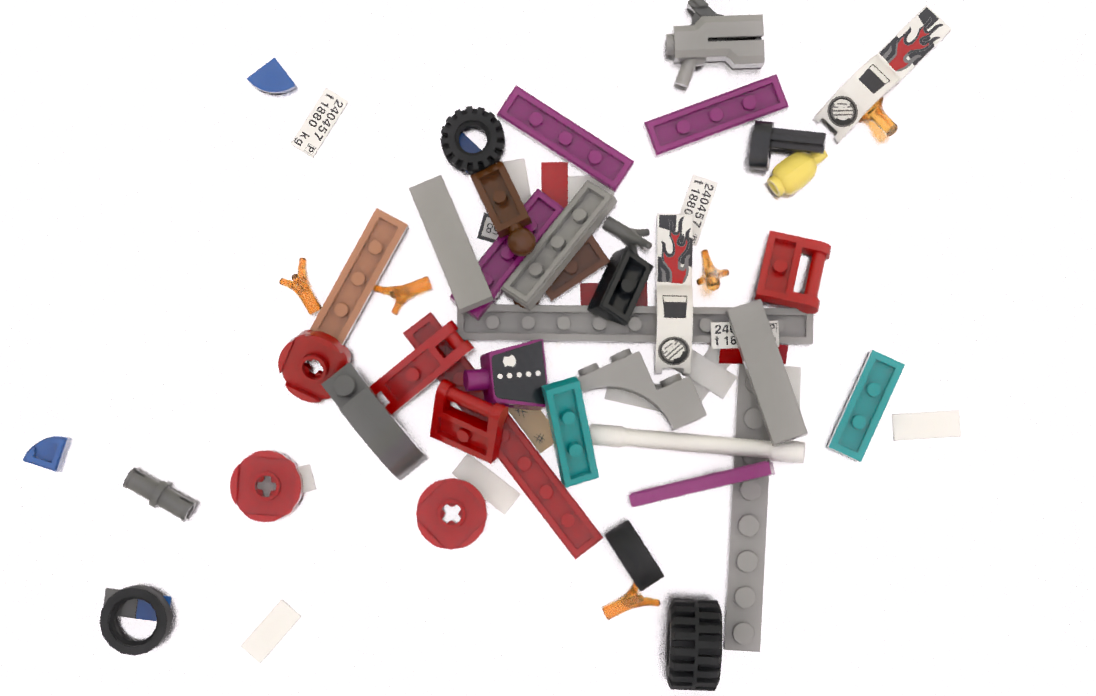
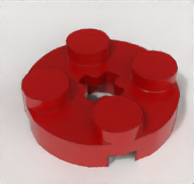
M304 330L292 338L281 351L278 361L279 373L282 372L283 378L286 381L284 385L294 396L307 402H321L323 399L331 398L321 384L350 362L351 353L346 346L327 333ZM307 360H317L323 367V371L319 370L316 374L310 372L311 366L307 364Z
M258 451L243 459L234 469L230 481V493L234 503L237 504L239 509L248 518L258 522H273L282 519L295 510L303 494V479L297 464L284 454L276 451ZM265 476H270L271 482L276 483V490L271 491L269 497L264 496L263 490L257 487L258 482L265 480Z
M456 478L439 480L427 487L418 500L416 511L417 525L423 537L436 547L450 550L464 548L472 544L483 532L488 515L485 499L481 492L471 483ZM446 504L450 507L458 505L461 508L458 513L461 518L459 522L456 523L451 520L446 523L443 520L446 514L443 507Z

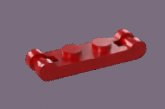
M453 320L445 324L370 386L376 396L382 392L390 402L385 407L392 416L474 349L469 340L464 341L458 334L457 330L459 328ZM445 340L453 349L447 356L438 347Z

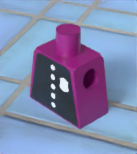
M543 339L488 352L480 356L481 369L464 370L463 384L465 391L483 390L484 400L495 405L498 402L508 408L542 410L546 408L541 387L548 384Z

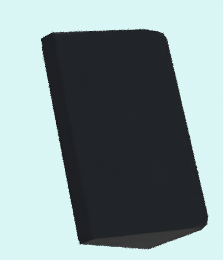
M627 247L614 252L587 310L623 326L627 325L654 266Z

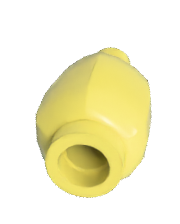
M824 150V154L796 152L778 163L773 168L772 176L767 179L768 186L772 192L778 197L784 193L792 195L806 186L814 178L817 172V165L828 157L826 151Z

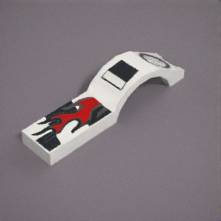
M926 5L875 56L860 67L841 86L813 119L818 124L823 119L826 120L838 132L834 139L839 143L869 109L892 87L900 83L952 29Z
M657 213L655 374H662V368H683V374H691L693 337V214Z

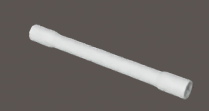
M591 424L590 426L592 444L599 446H630L744 456L804 464L806 442L788 441L772 446L771 441L629 429L623 426Z

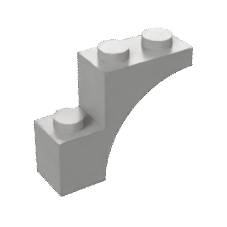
M630 348L610 356L612 363L599 368L598 364L594 363L577 371L580 376L578 379L582 394L597 389H618L636 394L655 406L668 421L673 431L707 416L690 376L682 379L680 373L660 381L662 388L657 390L640 351L632 354Z

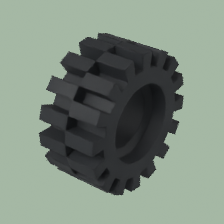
M467 106L465 110L461 111L458 109L454 111L455 114L446 119V124L442 126L441 146L447 160L456 169L474 174L475 171H481L495 164L498 159H501L503 148H505V135L502 124L491 111L488 113L482 107L473 109L472 106ZM469 127L480 128L487 136L485 147L477 153H468L459 144L461 133Z

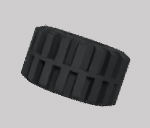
M673 598L669 605L667 619V683L671 690L715 691L720 681L722 663L721 607L717 600Z

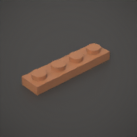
M378 208L375 209L310 330L327 333L344 345L405 234L408 224Z

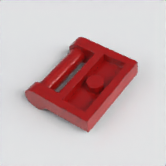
M770 230L755 299L797 308L806 314H816L820 306L818 293L825 260L830 257L831 246L822 241ZM801 253L811 257L804 294L793 292Z
M443 379L438 385L435 394L430 437L492 464L499 455L503 424L508 415L509 408L498 402L494 405L455 388V383ZM450 401L488 417V422L450 406Z

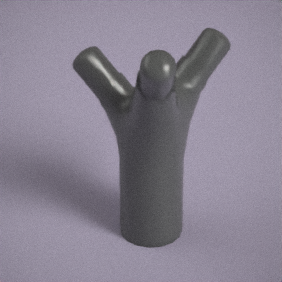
M611 216L603 224L602 228L619 237L637 255L636 244L647 249L652 247L651 242L642 238V236L650 234L649 229L630 228Z

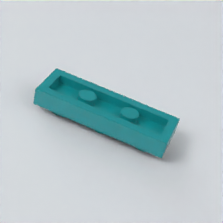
M870 350L827 445L828 448L858 462L862 461L905 364L877 351Z
M574 376L541 386L562 484L567 488L599 478L579 379Z

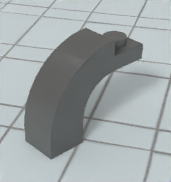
M350 362L321 384L351 426L399 480L403 479L428 459L410 434L397 422Z

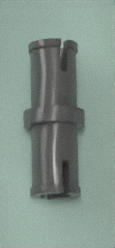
M136 467L133 470L131 469L124 480V488H128L149 500L150 506L154 508L161 507L180 518L183 522L194 511L196 506L194 500H190L171 489L168 482L164 480L159 482Z

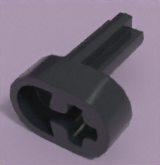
M755 120L749 169L768 171L772 149L824 154L826 133L774 128V122Z

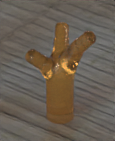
M881 97L859 121H872L887 136H892L898 130V126L885 113L882 106L884 98Z
M704 249L701 251L704 274L697 279V284L702 285L706 283L709 290L715 291L719 289L721 284L719 278L728 276L729 270L717 269L711 261L708 250Z
M300 258L298 274H293L292 280L281 278L279 284L293 290L301 299L309 315L322 307L309 286L305 269L306 259Z
M428 276L398 286L384 287L376 285L374 291L390 295L391 298H396L391 313L397 315L401 306L408 299L432 289Z
M633 582L632 587L623 597L602 607V610L607 620H610L638 607L660 606V600L643 598L642 595H638L639 589Z

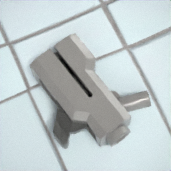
M689 0L687 7L694 12L691 25L673 26L672 34H666V55H673V63L682 62L675 83L688 87L695 67L701 66L707 61H726L733 69L762 68L765 61L764 40L761 38L764 36L763 14L724 16L714 12L705 0Z

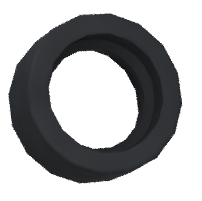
M629 520L624 521L605 534L607 541L640 591L645 590L664 577L661 569Z
M134 585L123 588L108 598L101 610L99 623L102 636L110 647L121 654L136 656L148 653L165 640L171 628L172 614L168 602L161 593L148 586ZM127 600H144L155 610L157 617L156 628L152 635L145 640H128L117 630L115 623L116 612Z

